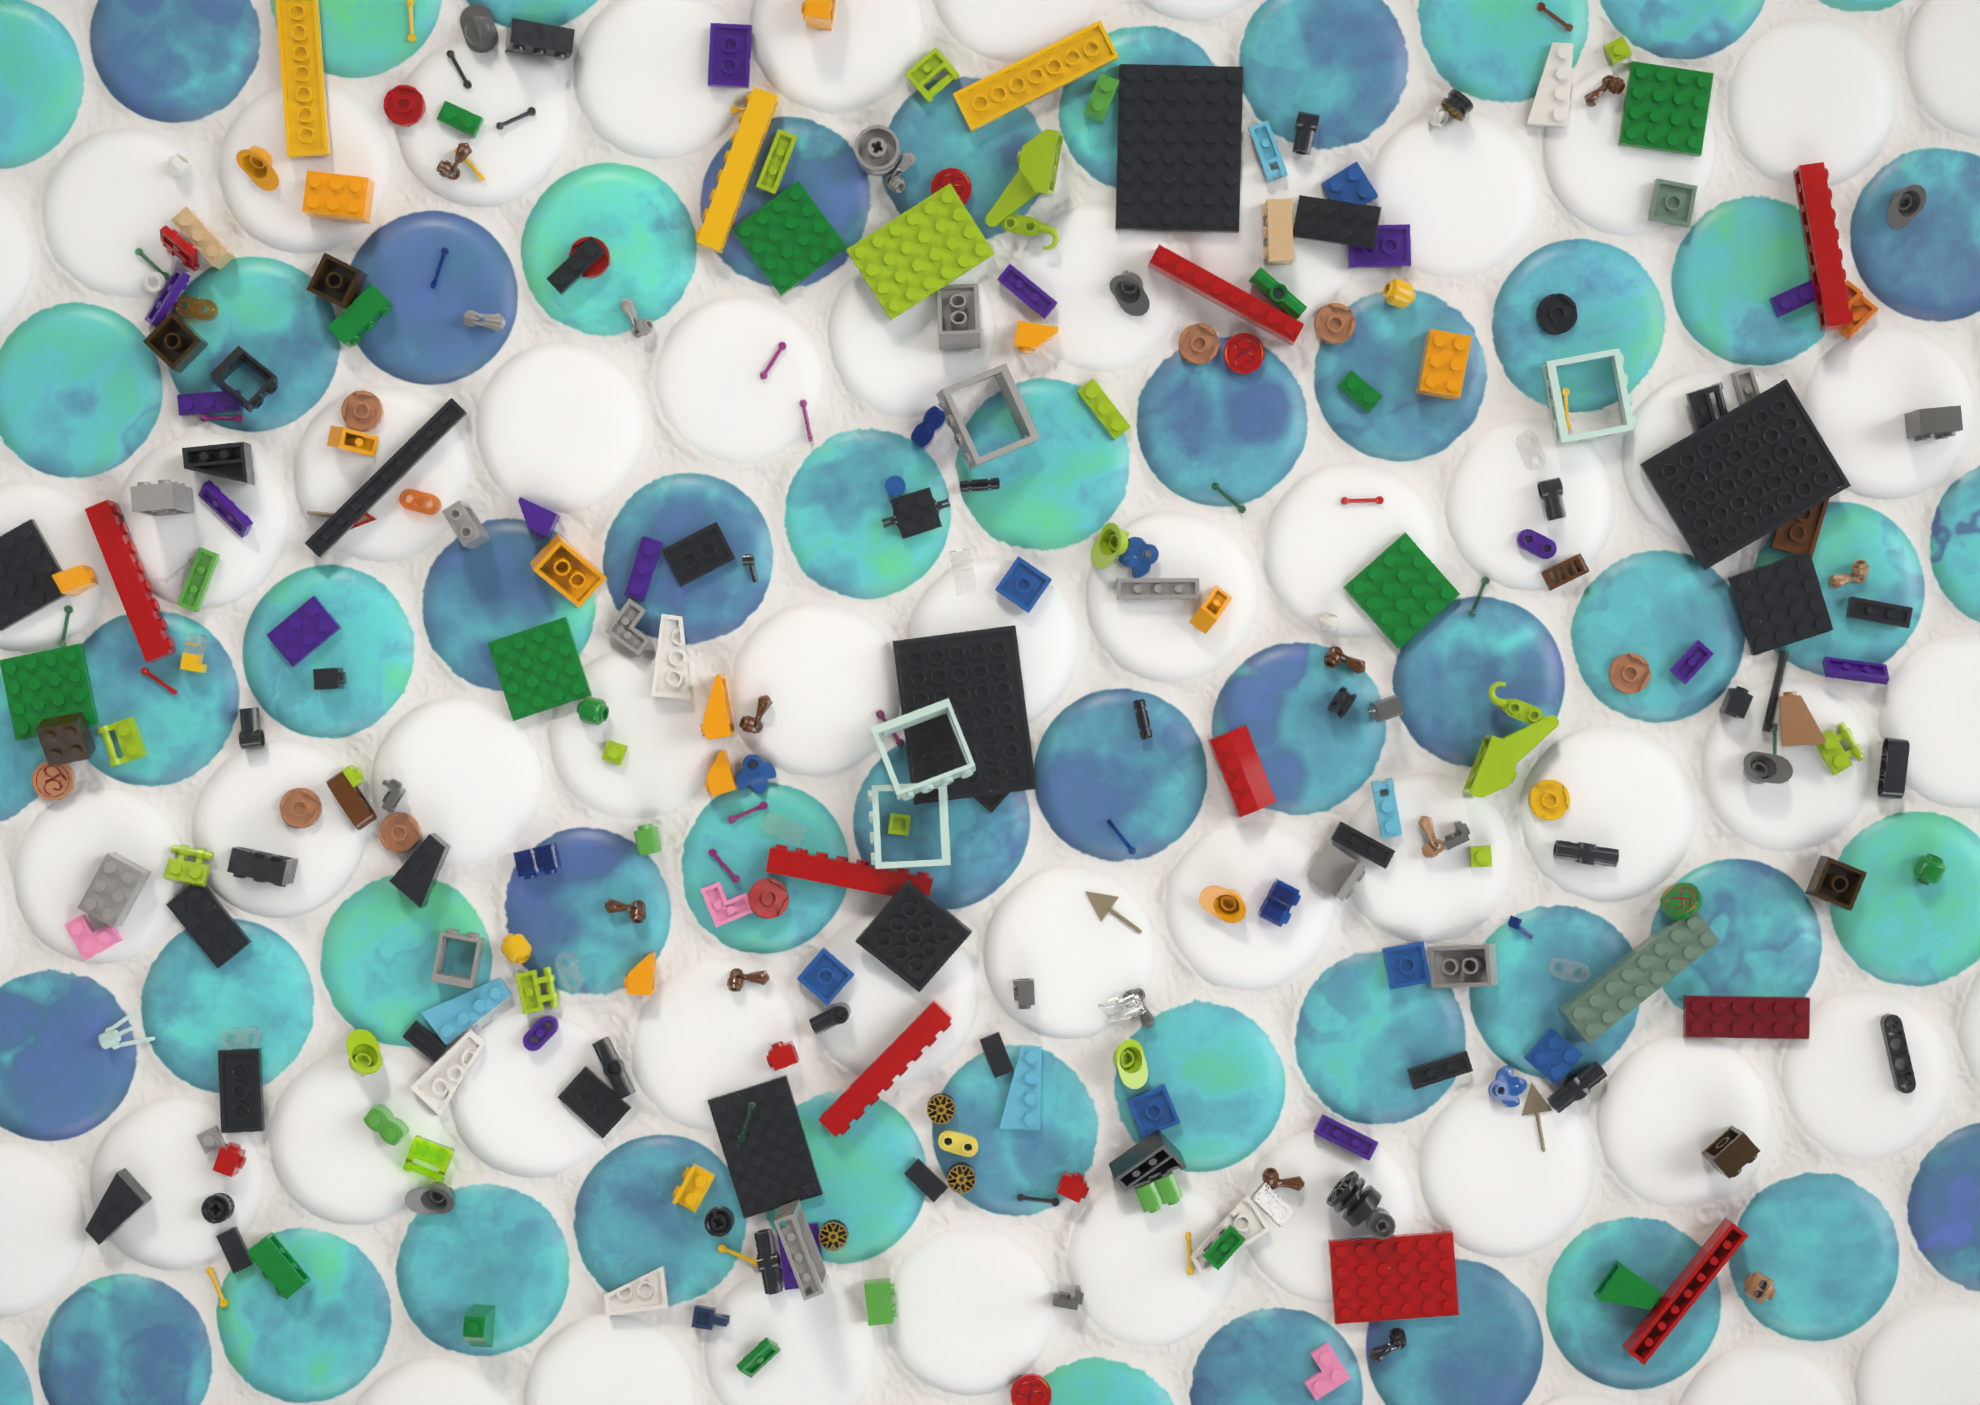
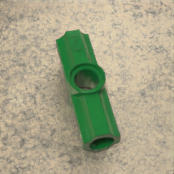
M1261 267L1248 281L1264 294L1270 303L1278 306L1283 312L1296 320L1307 309V306L1290 293L1285 285L1280 284ZM1276 289L1280 290L1283 293V298L1276 299L1273 296V291Z

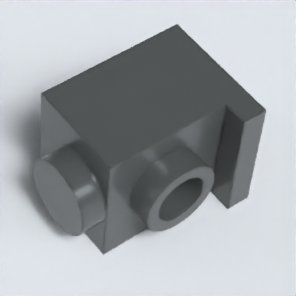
M1034 978L1013 979V985H1017V988H1013L1014 1001H1018L1019 1009H1030L1031 1005H1035Z

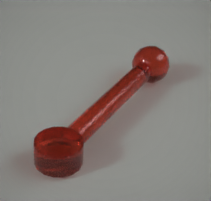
M1543 2L1538 3L1536 7L1538 11L1548 14L1564 26L1567 32L1573 30L1572 24H1567L1545 8Z

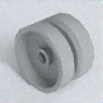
M873 125L862 130L856 138L855 154L862 170L873 176H884L895 170L901 158L899 140L892 130L885 126ZM876 149L882 150L881 152L878 151V153H875Z

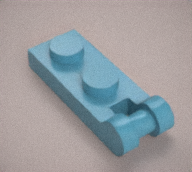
M1267 120L1249 127L1248 131L1267 183L1274 181V178L1279 176L1281 178L1288 176L1269 121ZM1276 163L1277 169L1271 171L1270 165Z
M1388 778L1383 782H1378V780L1371 781L1381 838L1402 835L1393 779ZM1387 789L1388 795L1381 796L1380 790Z

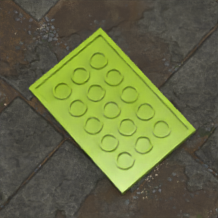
M948 184L846 249L849 257L890 321L995 254L951 184Z

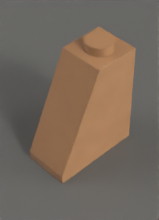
M1796 691L1783 692V696H1779L1782 746L1826 744V738L1803 697L1796 695Z

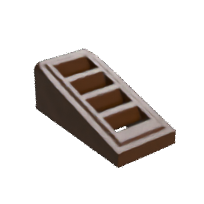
M1579 553L1540 573L1549 591L1588 573L1589 569ZM1573 561H1576L1580 569L1579 572L1577 571ZM1567 564H1568V566H1569V568H1570V570H1571V572H1572V574H1573V575H1571V576L1569 575V573H1568V571H1567V569H1566V567H1565V565H1567ZM1559 568L1561 569L1565 577V579L1563 580L1561 579L1557 571V569ZM1550 572H1553L1557 583L1554 584L1549 574Z

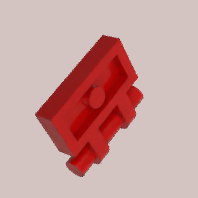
M166 225L160 229V240L163 242L167 252L179 258L186 268L190 267L193 271H197L200 265L197 263L196 247L182 239L176 230H171Z

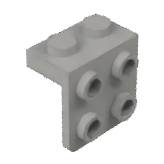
M1327 844L1308 871L1307 877L1343 901L1344 898L1348 899L1353 893L1354 889L1352 887L1355 882L1362 880L1366 873L1364 871L1366 867L1334 845Z

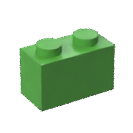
M1100 73L1085 109V118L1103 125L1119 87V80Z
M890 1277L865 1280L864 1288L868 1326L892 1324L894 1317H897V1305L892 1303V1296H895L894 1283L890 1284Z

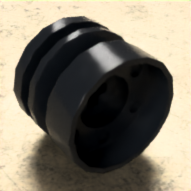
M1355 1170L1344 1176L1334 1186L1326 1200V1203L1330 1207H1334L1337 1213L1345 1209L1342 1217L1352 1227H1357L1363 1223L1378 1206L1382 1197L1371 1185L1363 1188L1365 1179L1359 1178V1174Z

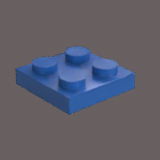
M1357 161L1321 183L1330 200L1366 205L1378 198V194Z
M1018 556L995 591L1029 614L1052 579Z
M1424 941L1382 948L1390 990L1431 982Z
M823 947L796 979L828 1006L855 973Z
M1549 1027L1524 1059L1557 1086L1584 1054L1553 1028Z
M1165 1084L1126 1099L1142 1139L1157 1129L1162 1131L1181 1123Z

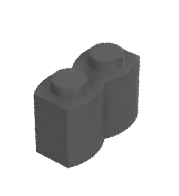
M1392 695L1370 703L1368 713L1371 720L1381 723L1403 715L1404 709L1399 696Z

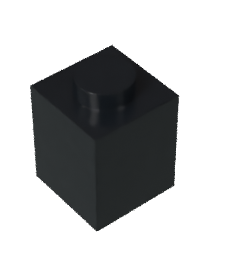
M343 668L313 669L314 690L344 689L347 676L346 672H343Z
M1740 686L1729 688L1719 711L1737 719H1744L1754 696L1748 694L1749 690Z

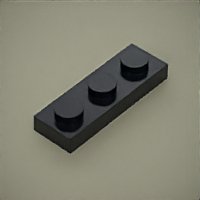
M590 237L547 280L562 295L607 252Z
M1851 596L1848 600L1846 617L1909 628L1913 608Z
M1341 821L1330 838L1384 869L1387 868L1395 853V850Z
M1466 1050L1407 1069L1414 1090L1473 1071Z

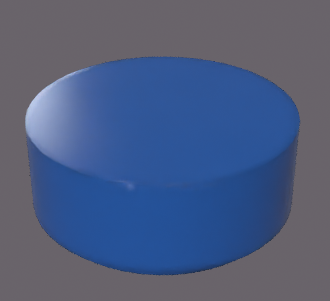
M891 476L886 480L885 490L890 496L898 497L904 493L906 485L901 477Z

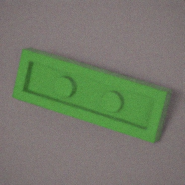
M198 547L177 605L199 612L220 554Z

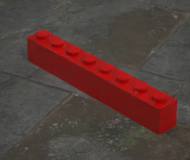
M1824 162L1799 165L1793 171L1820 330L1822 332L1843 329L1852 324L1853 311L1849 308L1850 293L1845 286L1846 271L1842 268L1841 263L1843 253L1838 245L1839 231L1835 228L1834 223L1836 213L1831 205L1832 191L1828 188V169L1825 168Z
M1160 244L1148 264V267L1291 346L1304 326L1302 322Z
M105 500L86 508L85 512L145 661L153 663L176 654L174 640L172 637H169L166 630L168 629L167 623L163 617L161 618L158 611L160 610V605L152 596V585L145 578L143 573L145 568L136 556L137 548L128 536L129 528L121 519L122 511L120 506L115 501Z
M782 844L770 847L766 872L887 896H894L908 879L928 896L931 893L933 877H929L930 873L918 871L917 874L909 873L910 869L897 868V870L875 869V866L869 865V861L857 859L855 863L848 861L849 858L837 855L836 859L830 858L828 853L816 851V855L809 854L808 850L803 848H796V851L788 850V846Z
M934 999L819 1117L818 1121L835 1137L839 1134L843 1136L851 1128L850 1122L853 1119L858 1121L865 1113L863 1109L868 1104L872 1106L880 1098L878 1094L883 1089L887 1091L894 1084L892 1080L897 1074L901 1077L908 1070L906 1065L911 1060L917 1061L923 1054L921 1050L926 1045L930 1047L938 1039L936 1035L940 1031L944 1033L952 1025L950 1022L952 1016Z
M1725 1217L1662 1295L1660 1303L1650 1310L1622 1347L1645 1365L1749 1235Z

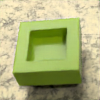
M1623 36L1603 47L1612 66L1632 56Z
M607 740L601 759L622 766L628 746Z
M351 765L342 770L353 787H359L365 783L363 780L364 774L360 768Z
M890 813L888 834L909 836L911 815Z
M1491 845L1469 846L1470 867L1492 866Z

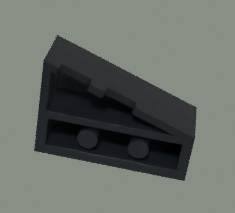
M512 18L507 27L505 52L551 56L558 60H566V58H570L572 55L575 29Z
M236 442L182 448L184 469L255 485L251 444Z
M436 833L429 834L389 882L420 908L426 907L451 846Z
M237 846L232 847L227 872L234 873L233 876L237 878L250 877L256 882H269L276 886L286 887L287 884L294 882L298 859Z
M1159 1129L1109 1163L1113 1179L1125 1191L1149 1183V1179L1159 1175L1165 1177L1168 1175V1172L1180 1168V1170L1187 1168L1181 1152Z
M124 1168L116 1172L85 1231L100 1245L115 1234L153 1198Z

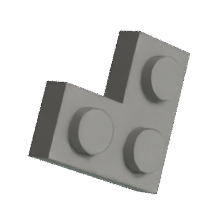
M629 598L605 632L638 656L641 655L652 640L635 628L647 610Z

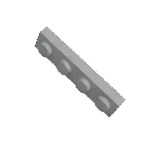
M1199 578L1116 579V600L1199 599Z

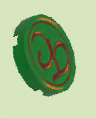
M1685 882L1669 887L1660 899L1661 909L1672 920L1688 919L1691 917V914L1697 913L1702 905V895L1698 888L1691 883Z

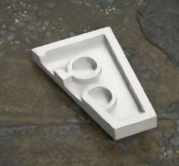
M664 1266L605 1294L606 1316L668 1308Z

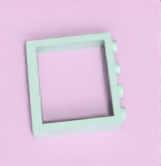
M1619 348L1546 361L1541 364L1556 445L1635 430L1636 419L1634 414L1631 413L1630 408L1632 398L1627 392L1628 377L1623 370L1624 356L1620 353ZM1611 357L1623 425L1569 435L1556 367Z
M949 698L871 727L874 740L898 800H909L914 797V794L919 792L928 793L937 785H949L954 782L953 779L970 777L976 771L975 763ZM947 714L967 765L901 789L881 738Z
M917 783L899 784V786L901 789H904ZM892 784L872 785V790H868V802L872 803L873 811H869V823H873L874 832H870V844H874L875 852L871 853V865H875V869L951 866L947 785L942 786L940 784L934 787V789L939 790L942 859L882 862L879 792L894 791Z

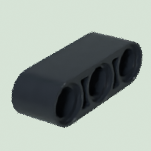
M1887 737L1884 739L1877 788L1879 797L1903 798L1910 749L1908 740Z

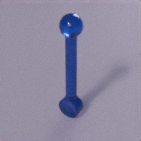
M446 247L441 249L442 255L430 285L432 289L437 287V280L445 256L449 253Z
M1110 819L1106 822L1128 848V853L1134 855L1136 848L1131 847Z

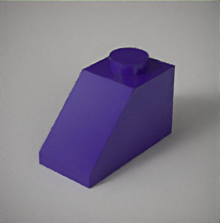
M519 497L518 502L529 529L534 530L532 534L541 539H544L545 536L551 538L561 515Z

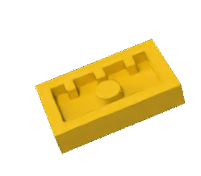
M695 1163L691 1168L687 1166L682 1175V1178L685 1179L681 1186L677 1185L671 1195L675 1197L672 1203L675 1205L679 1203L696 1212L716 1175Z

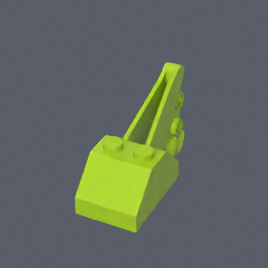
M1045 129L1023 145L1022 151H1018L1017 163H1019V170L993 208L986 215L985 221L988 226L997 227L1002 225L1007 232L1028 236L1043 233L1050 234L1053 241L1049 246H1044L1043 250H1052L1057 246L1059 235L1054 227L1045 225L1034 217L1014 213L1039 193L1054 194L1064 138L1063 132Z
M1502 681L1495 682L1489 688L1488 696L1490 701L1499 706L1509 717L1529 725L1502 738L1494 735H1484L1462 791L1473 797L1483 798L1508 787L1510 783L1512 784L1517 775V772H1515L1516 764L1559 725V720L1556 716H1544L1541 709L1518 699L1498 698L1495 695L1496 688L1506 686V683Z

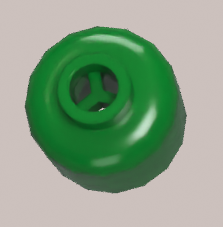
M586 697L577 705V714H579V718L583 723L597 726L607 720L609 707L602 699Z
M1930 853L1920 856L1913 869L1914 874L1918 877L1917 881L1927 886L1930 883H1938L1946 869L1943 864L1944 860Z

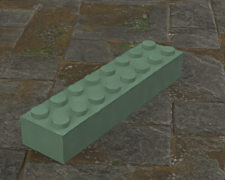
M1694 912L1691 914V917L1684 920L1671 919L1558 1009L1583 1041L1590 1044L1720 940L1698 913Z

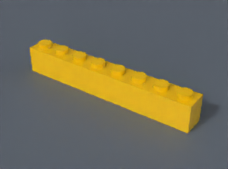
M756 87L747 94L745 101L747 107L745 112L742 111L738 119L740 126L738 131L735 130L731 138L733 144L731 150L726 151L724 169H720L717 175V181H719L717 188H713L709 198L711 204L709 208H705L702 216L704 223L702 228L699 227L695 235L699 246L720 254L723 253L779 102L777 95Z

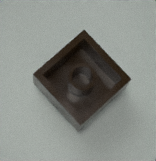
M324 252L306 290L346 309L356 300L368 275Z
M171 312L143 341L172 370L178 373H182L209 344L180 315Z
M83 712L42 719L36 728L49 767L90 759L96 749Z
M1820 855L1805 894L1841 909L1852 911L1867 872L1833 858Z
M1731 1126L1702 1152V1155L1719 1173L1730 1179L1739 1175L1742 1171L1741 1168L1747 1163H1752L1757 1158L1760 1150L1744 1132Z

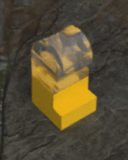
M191 633L186 637L180 669L206 673L207 664H202L204 650L208 645V639L205 635Z

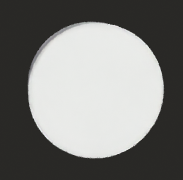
M148 272L144 276L143 284L149 292H160L164 289L166 280L160 272Z

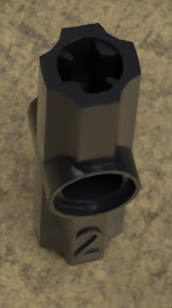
M1556 840L1553 847V857L1573 860L1576 863L1588 865L1600 864L1616 867L1619 860V849L1599 847L1596 844L1584 842L1572 843Z
M607 1036L593 1043L592 1046L603 1066V1072L609 1078L618 1099H623L635 1093L636 1090L625 1070L624 1062L619 1058L610 1037ZM610 1063L618 1065L619 1071L617 1073L610 1071Z
M1594 1061L1580 1073H1575L1567 1078L1563 1086L1546 1099L1555 1111L1560 1113L1575 1100L1579 1101L1590 1093L1591 1088L1604 1079L1607 1074L1598 1062Z
M772 1229L759 1230L754 1233L758 1252L757 1265L759 1272L762 1274L765 1294H777L783 1291L779 1270L781 1269L779 1253L775 1248Z

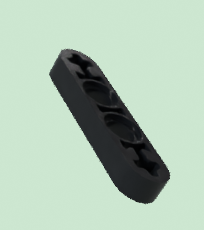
M1887 1013L1881 1018L1880 1026L1894 1086L1898 1091L1908 1094L1915 1090L1916 1080L1903 1024L1899 1016ZM1890 1018L1891 1020L1895 1021V1023L1892 1024L1893 1031L1898 1032V1034L1889 1035V1033H1893L1892 1028L1890 1026H1887V1023L1890 1022ZM1894 1038H1899L1901 1041V1045L1897 1049L1891 1047V1041ZM1899 1058L1905 1060V1066L1902 1069L1896 1068L1895 1065L1896 1060ZM1908 1072V1074H1903L1904 1079L1909 1081V1084L1906 1085V1088L1901 1086V1083H1904L1903 1076L1898 1075V1073Z

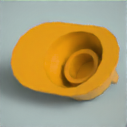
M253 145L250 149H243L237 153L236 161L238 165L259 188L273 191L279 186L278 175L272 167L273 159L265 149Z
M1209 886L1200 893L1199 903L1202 908L1227 923H1237L1245 917L1246 905L1237 891L1220 886Z

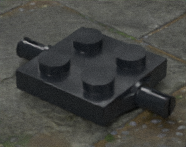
M930 487L890 499L893 507V516L882 519V523L891 521L883 524L884 528L896 524L900 529L902 538L905 539L942 527L939 510L951 507L950 503L942 505L949 502L948 498L936 502Z

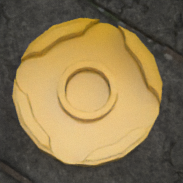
M1542 780L1531 788L1528 795V805L1536 817L1543 820H1556L1561 818L1569 808L1570 795L1567 788L1556 780Z

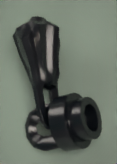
M1393 1328L1389 1334L1390 1342L1372 1348L1369 1355L1371 1360L1380 1362L1390 1352L1404 1348L1407 1343L1405 1332L1400 1328Z

